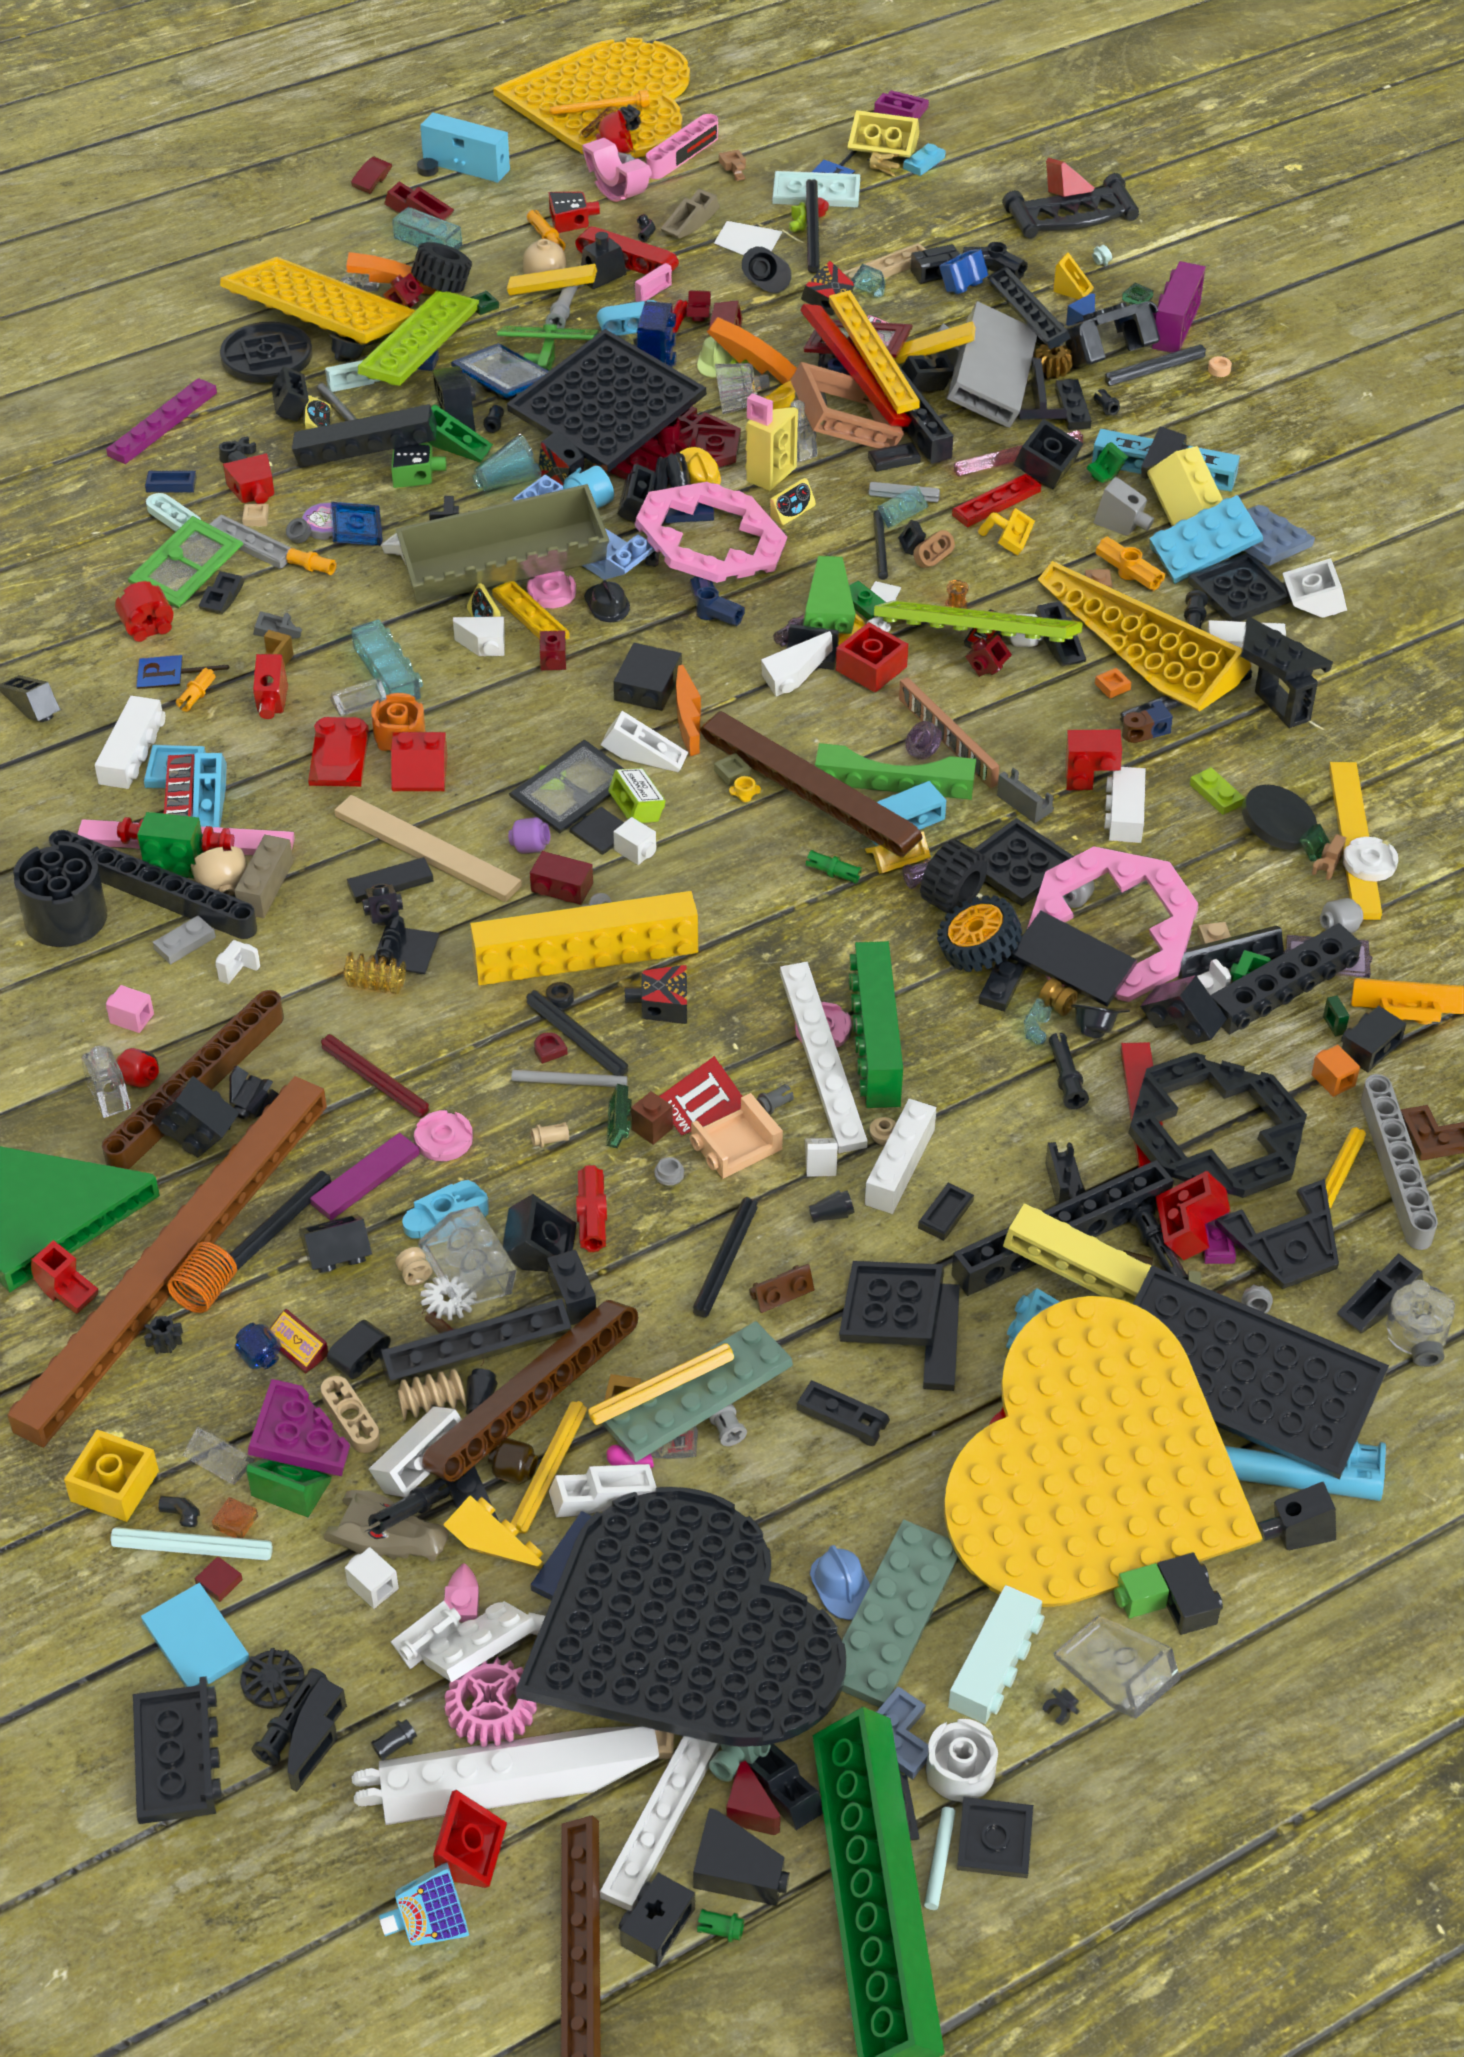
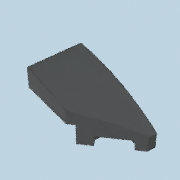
M260 611L253 635L264 637L268 630L289 635L293 639L301 637L302 629L296 627L291 622V616L288 613L281 617Z

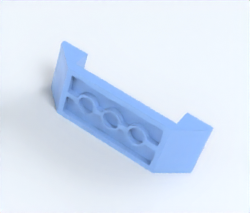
M544 475L515 496L513 501L563 490V486L547 475ZM606 529L610 540L607 546L606 560L582 566L603 580L626 574L655 550L647 539L639 534L626 542Z

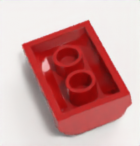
M323 717L319 719L314 725L315 738L308 779L309 786L361 787L369 739V725L357 717Z

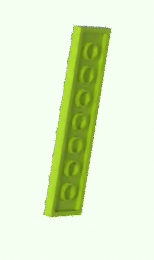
M437 290L358 365V374L369 379H377L388 382L390 385L400 386L477 311L479 300Z
M896 600L876 605L874 608V616L883 617V621L897 622L898 619H904L906 624L920 625L921 622H929L930 627L936 628L953 625L954 630H968V627L977 628L979 633H992V630L1001 631L1003 636H1016V633H1022L1028 639H1040V636H1048L1049 641L1064 642L1065 639H1072L1074 635L1082 632L1083 622Z

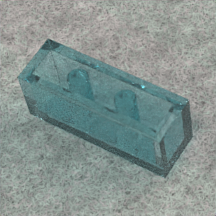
M407 207L392 219L394 238L419 247L421 243L435 242L457 250L462 246L461 227L410 207Z

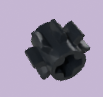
M630 104L627 107L618 109L626 120L625 126L627 131L636 130L641 122L639 117L641 112Z
M171 1315L168 1317L155 1316L150 1325L146 1324L144 1326L146 1331L144 1336L146 1347L154 1346L155 1354L159 1352L172 1353L177 1345H182V1325L180 1322L173 1324Z

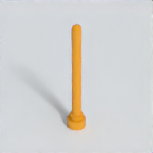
M647 89L639 90V93H635L634 96L552 106L549 112L552 115L603 109L609 106H625L628 104H636V106H641V108L649 107V94Z

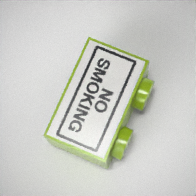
M643 768L615 770L608 791L627 819L633 817L641 823L659 822L666 800Z

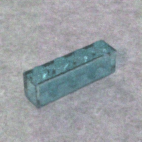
M380 619L351 628L353 648L385 697L393 693H406L414 696L415 700L421 699L420 687H423L421 676L418 672L415 673L413 671L410 659L403 656L400 644L393 641L390 629L388 627L385 628Z

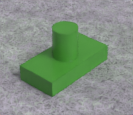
M545 338L541 354L526 352L524 354V366L537 367L538 379L552 370L555 360L554 338Z

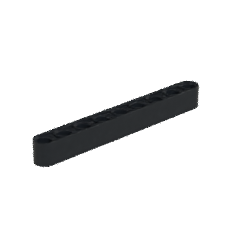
M57 830L49 836L50 846H57L59 841L80 844L90 850L97 862L101 883L187 918L193 919L196 916H200L210 927L236 938L248 939L257 933L254 907L245 901L68 830Z

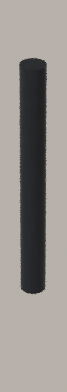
M876 510L873 513L878 577L881 580H885L888 578L883 512Z

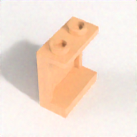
M750 1093L741 1097L740 1110L705 1127H702L697 1120L692 1122L690 1142L696 1151L700 1150L705 1156L710 1169L716 1170L724 1179L781 1151L783 1130Z

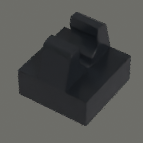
M910 520L898 537L905 553L914 555V549L925 540L926 533L923 532L919 522Z

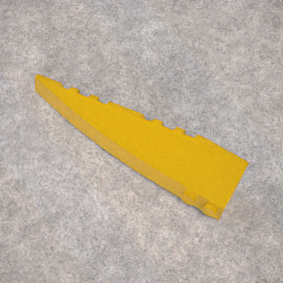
M1054 561L1049 564L1038 578L1041 585L1061 601L1064 606L1158 692L1200 712L1235 688L1252 667L1250 661L1240 657L1242 648Z

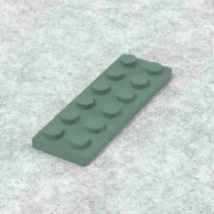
M755 1321L707 1350L709 1351L727 1343L733 1351L734 1359L601 1424L625 1449L629 1456L637 1462L792 1367L793 1363L790 1355Z
M903 1519L842 1640L846 1650V1675L842 1689L843 1692L879 1708L894 1692L959 1559L949 1538Z

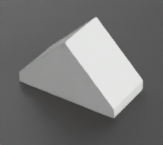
M834 1138L805 1139L807 1177L836 1176V1140Z

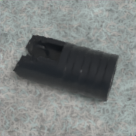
M679 452L670 454L666 459L671 488L691 485L689 470L685 461L686 458Z

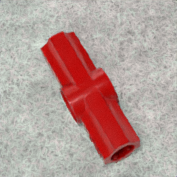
M587 1165L578 1171L576 1207L577 1222L580 1225L579 1243L580 1248H584L588 1252H599L601 1248L606 1247L605 1221H607L606 1194H604L603 1170L595 1165Z

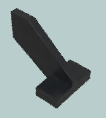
M1032 357L1031 387L1035 408H1021L1017 418H1067L1066 408L1047 407L1042 361L1039 357Z

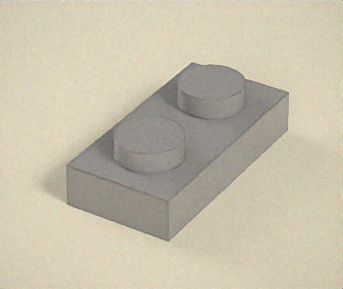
M196 916L153 941V946L160 956L169 964H172L213 940L216 936L214 929L200 916Z

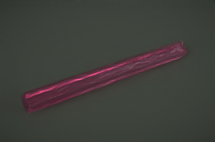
M1076 430L1067 433L1083 443L1084 437L1081 431ZM1023 445L955 462L954 472L957 476H962L1015 462Z

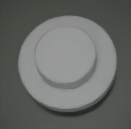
M663 1158L655 1167V1178L663 1185L678 1184L684 1177V1168L675 1158Z

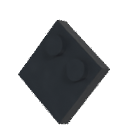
M963 1797L957 1870L1028 1878L1034 1805Z

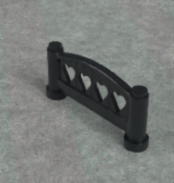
M1119 173L1108 175L1103 181V188L1094 189L1088 193L1065 197L1058 195L1025 201L1021 192L1013 190L1008 192L1002 199L1003 207L1012 215L1022 234L1027 238H1034L1038 231L1081 229L1099 225L1121 216L1130 221L1137 219L1139 216V208L1126 189V182ZM1100 202H1105L1114 208L1101 210L1098 206ZM1083 205L1093 210V212L1079 213L1078 209L1079 206ZM1059 209H1064L1074 215L1060 217L1058 212ZM1043 212L1053 217V219L1038 220L1037 217L1039 213Z

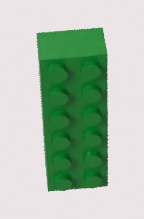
M889 941L855 942V953L849 954L850 971H854V973H849L848 983L849 990L854 992L850 997L851 1011L857 1014L853 1015V1032L859 1034V1036H855V1053L861 1056V1058H857V1074L863 1078L859 1079L860 1097H865L866 1108L901 1107L903 1061Z

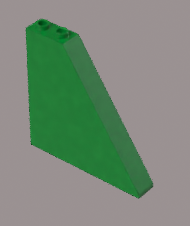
M0 1146V1283L9 1293L34 1278L31 1271V1261L53 1240L71 1254L158 1198L160 1194L156 1177L146 1172Z

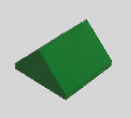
M268 1459L250 1463L246 1469L251 1496L309 1518L332 1476L319 1471Z

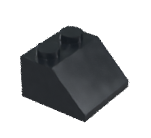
M531 1194L508 1209L501 1256L522 1270L548 1272V1257L573 1250L577 1223L536 1195Z
M358 1214L299 1229L309 1266L312 1270L318 1269L319 1273L336 1269V1264L348 1261V1265L365 1262V1256L372 1255L364 1219Z

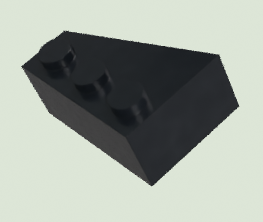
M460 366L432 370L435 394L439 407L475 431L472 401H476L474 387L471 386V381L468 380L467 373H463Z

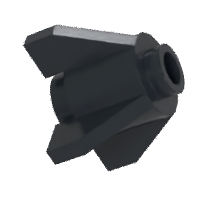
M235 1066L229 1075V1104L240 1112L237 1116L238 1118L243 1120L248 1118L255 1119L262 1115L265 1107L271 1104L279 1093L273 1089L269 1090L273 1083L270 1079L262 1080L256 1076L249 1075L248 1079L245 1080L249 1073L239 1066Z

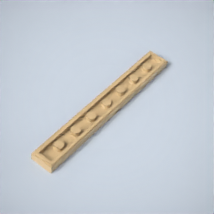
M350 795L334 810L335 817L418 859L424 857L428 864L503 902H507L522 887L521 879L353 795Z

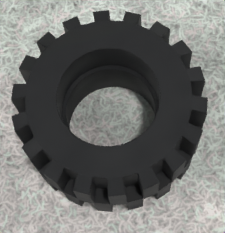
M435 242L421 243L418 247L411 273L417 280L428 287L443 292L458 293L465 288L472 267V261L453 247Z
M951 840L944 844L935 853L925 869L920 887L921 898L947 914H954L952 909L956 906L962 908V902L966 900L969 904L972 903V898L978 895L986 878L988 869L986 856L958 840Z

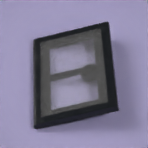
M583 740L511 791L509 796L560 834L612 796L608 790L614 772L624 768L592 744Z

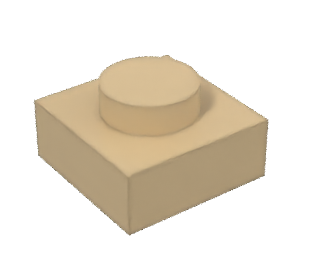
M1226 922L1198 925L1197 933L1201 944L1231 937Z

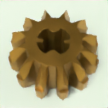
M1040 345V348L1036 349L1034 357L1041 358L1043 376L1046 375L1048 379L1050 377L1058 379V376L1064 377L1067 372H1070L1072 355L1071 350L1067 349L1066 345L1049 349L1046 345Z

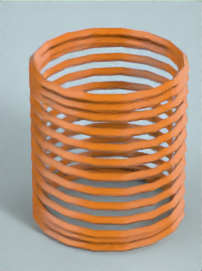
M200 1242L168 1281L169 1293L184 1308L197 1313L207 1312L236 1274L237 1266L232 1256L220 1246L211 1242ZM205 1247H209V1248H211V1249H214V1250H216L217 1252H219L220 1254H222V1255L227 1259V1261L230 1263V1265H231V1267H232V1271H231V1268L229 1267L228 1263H227L219 1254H217V1253L214 1252L213 1250H210V1249L205 1248ZM198 1249L206 1250L217 1256L226 1265L230 1274H228L225 1266L218 1259H216L211 1254H208L204 1251H199ZM199 1253L209 1256L214 1261H216L223 1268L225 1273H223V1271L218 1267L216 1263L211 1261L209 1258L200 1255ZM204 1260H207L209 1263L214 1265L218 1269V1271L214 1269L211 1265L206 1263ZM190 1278H192L193 1280H195L197 1283H199L200 1285H202L204 1288L200 1287L198 1284H196V1283H195L194 1281H192ZM174 1281V1284H175V1286L177 1287V1289H178L185 1297L189 1298L190 1300H192V1301H194V1302H196V1303L205 1304L206 1306H200V1305L194 1304V1303L188 1301L187 1299H185L182 1295H180V1294L177 1292V1290H176L175 1287L173 1286V1283H172V1282ZM176 1281H178V1283L181 1285V1287H182L186 1292H188L189 1294H191V1295L194 1296L195 1298L204 1300L205 1302H201V1301L196 1300V1299L192 1298L191 1296L187 1295V1294L178 1286V1284L176 1283ZM182 1282L185 1283L191 1290H193L194 1292L200 1294L202 1297H200V1296L194 1294L193 1292H191L190 1290H188V1289L182 1284Z

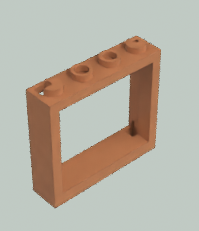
M804 362L799 364L790 381L813 431L878 449L898 445L904 435L901 427L889 425L870 399L864 398L866 394L852 376ZM820 391L867 404L874 421L827 408Z

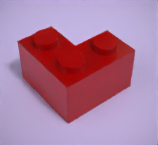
M1121 729L1067 730L1066 790H1093L1094 771H1121Z
M1208 1171L1156 1196L1164 1244L1183 1260L1210 1248L1205 1224L1231 1212L1226 1188Z

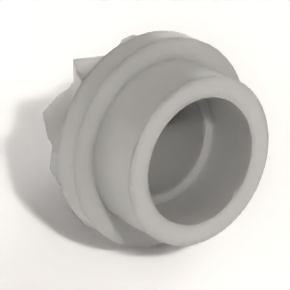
M1252 1285L1244 1291L1241 1302L1254 1309L1268 1313L1273 1303V1298L1268 1289L1263 1286Z

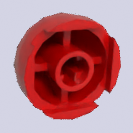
M618 110L604 116L599 123V133L596 134V139L606 138L616 145L620 153L627 154L634 149L629 130L627 131L625 126L626 120L622 112Z

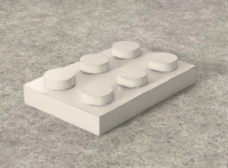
M505 1601L489 1606L485 1613L478 1618L460 1624L457 1631L449 1636L434 1640L430 1643L429 1648L420 1654L425 1665L453 1682L533 1632L537 1627L531 1616Z

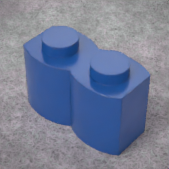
M981 249L964 252L939 266L946 291H954L955 294L967 291L968 286L981 284L983 278L988 276Z

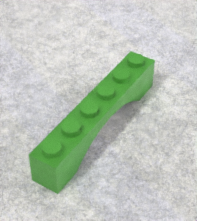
M819 743L815 766L852 788L903 792L930 781L943 797L972 800L976 759L949 756L940 761L923 765H891L867 759L843 745Z

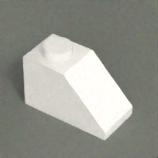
M453 617L455 641L478 656H504V617Z

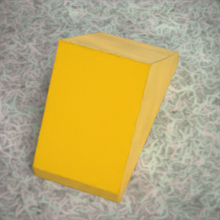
M1067 252L1056 264L1053 292L1079 300L1089 295L1094 287L1069 252Z

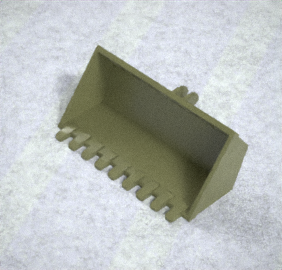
M588 484L396 529L416 604L475 590L479 583L488 588L511 581L606 560L607 546L610 541Z

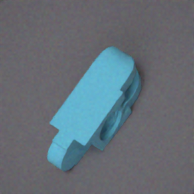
M469 1180L460 1181L454 1185L450 1184L415 1201L414 1208L406 1211L407 1213L402 1221L404 1233L408 1237L423 1239L433 1234L437 1238H441L476 1224L488 1215L489 1202L487 1194L475 1182Z

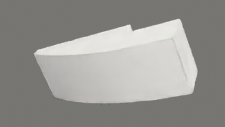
M649 1464L591 1466L587 1473L583 1475L555 1476L549 1489V1494L556 1518L578 1516L581 1511L587 1514L601 1512L611 1507L612 1501L633 1492H637L638 1495L654 1493L657 1487Z

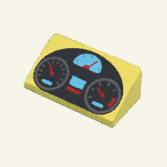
M308 395L309 401L305 407L306 430L330 425L331 404Z
M803 478L770 499L771 519L780 525H785L816 505L806 478Z
M479 583L468 601L467 609L472 617H501L500 611L485 586Z

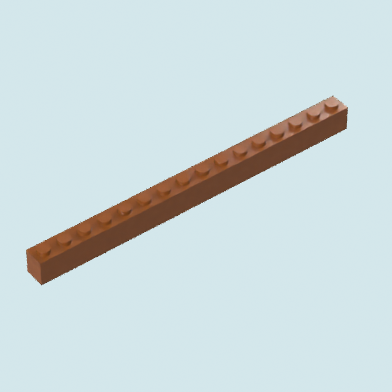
M296 1076L288 1085L282 1087L277 1098L267 1105L260 1118L248 1127L246 1134L238 1144H234L231 1147L229 1154L221 1164H217L214 1167L212 1174L204 1184L197 1187L193 1197L187 1204L180 1207L176 1217L170 1224L162 1228L159 1237L150 1247L143 1251L137 1263L132 1268H129L120 1283L107 1293L103 1303L96 1311L89 1314L86 1323L81 1329L69 1338L64 1349L58 1356H54L51 1359L47 1369L39 1378L33 1380L24 1396L12 1405L8 1413V1419L14 1434L42 1448L47 1445L144 1326L171 1296L167 1283L195 1246L200 1242H211L213 1244L324 1112L327 1108L324 1088Z

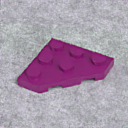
M271 1379L249 1443L247 1455L342 1477L350 1444L344 1437L340 1438L332 1428L333 1423L320 1407L316 1408L308 1399L309 1393L303 1386Z

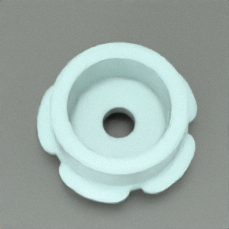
M1105 245L1094 248L1092 257L1097 265L1103 263L1104 266H1107L1108 262L1112 260L1110 250Z

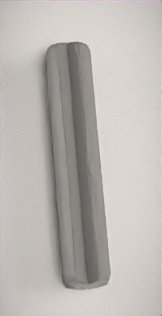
M870 482L869 495L875 497L935 503L939 501L940 490L938 488Z

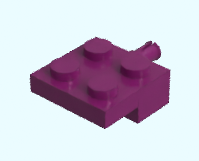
M891 90L888 94L882 93L874 103V113L918 118L919 120L929 107V100Z

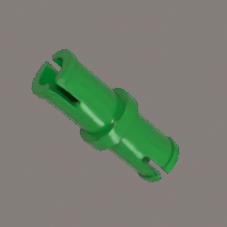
M811 850L807 856L809 861L806 860L805 865L807 867L826 872L829 877L834 878V876H837L854 884H857L860 879L858 874L862 873V867L840 861V857L834 856L832 858L817 853L814 850Z

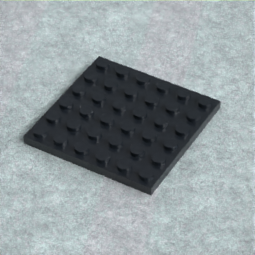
M604 329L508 402L507 410L548 436L559 431L584 454L585 459L610 472L706 396L707 392L705 386Z

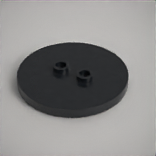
M271 321L253 323L235 330L225 338L220 348L221 362L228 373L241 380L257 383L275 382L283 366L301 372L310 363L313 354L311 340L304 331L287 323Z

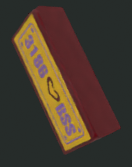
M288 1309L281 1312L270 1327V1332L269 1330L267 1331L269 1334L271 1331L273 1333L271 1340L265 1334L267 1342L305 1374L327 1357V1342ZM273 1338H275L276 1341L278 1339L280 1340L278 1345L275 1344L276 1342H274Z

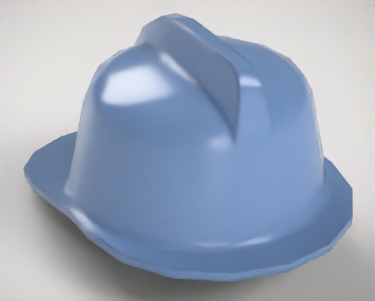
M835 1545L829 1547L828 1552L817 1558L812 1564L810 1571L811 1580L823 1605L831 1614L840 1619L853 1620L870 1583L858 1557L849 1550L837 1549Z

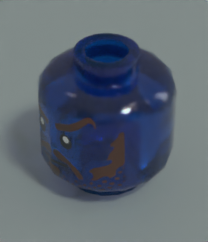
M250 1323L236 1334L235 1339L237 1341L234 1349L250 1369L263 1367L266 1370L279 1360L277 1354L281 1349L280 1340L266 1324L256 1325L255 1323Z

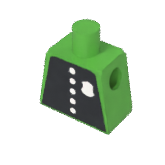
M427 443L393 449L391 468L393 488L432 483L433 471L447 470L446 456L433 457L432 445Z

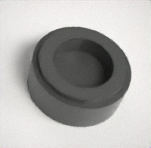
M303 518L293 519L286 527V535L293 543H303L311 535V526Z
M1436 1341L1420 1342L1411 1349L1413 1362L1423 1367L1437 1365L1445 1357L1443 1345Z

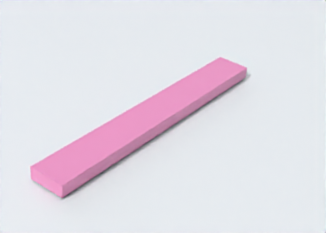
M81 821L78 831L80 836L108 847L140 849L138 841L131 839L129 844H122L121 839L117 837L119 822ZM201 827L202 834L204 832L205 827ZM213 827L214 832L221 833L223 829ZM229 828L231 834H234L235 837L234 847L242 849L244 855H254L264 834L290 839L291 849L295 840L294 832Z

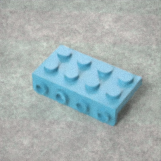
M1236 495L1222 500L1218 505L1210 509L1201 510L1197 515L1187 520H1180L1175 526L1167 530L1156 532L1149 540L1152 552H1156L1172 581L1176 584L1188 578L1191 574L1202 571L1262 542L1263 535L1239 496Z

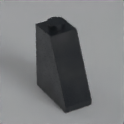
M709 1808L693 1870L694 1889L777 1906L779 1894H786L790 1872L784 1871V1856L718 1810Z

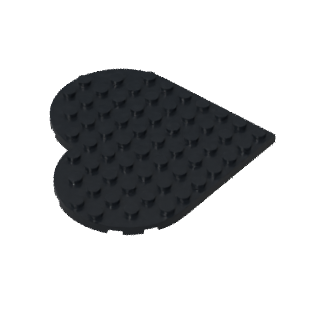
M657 1487L654 1493L638 1495L637 1492H633L613 1500L611 1507L602 1513L596 1512L583 1526L570 1553L516 1687V1698L717 1744L736 1747L770 1745L786 1741L806 1732L818 1724L830 1712L844 1686L846 1650L837 1632V1625L823 1608L818 1610L807 1601V1596L799 1591L770 1581V1549L765 1543L762 1530L750 1516L745 1517L735 1509V1504L709 1492L684 1487Z

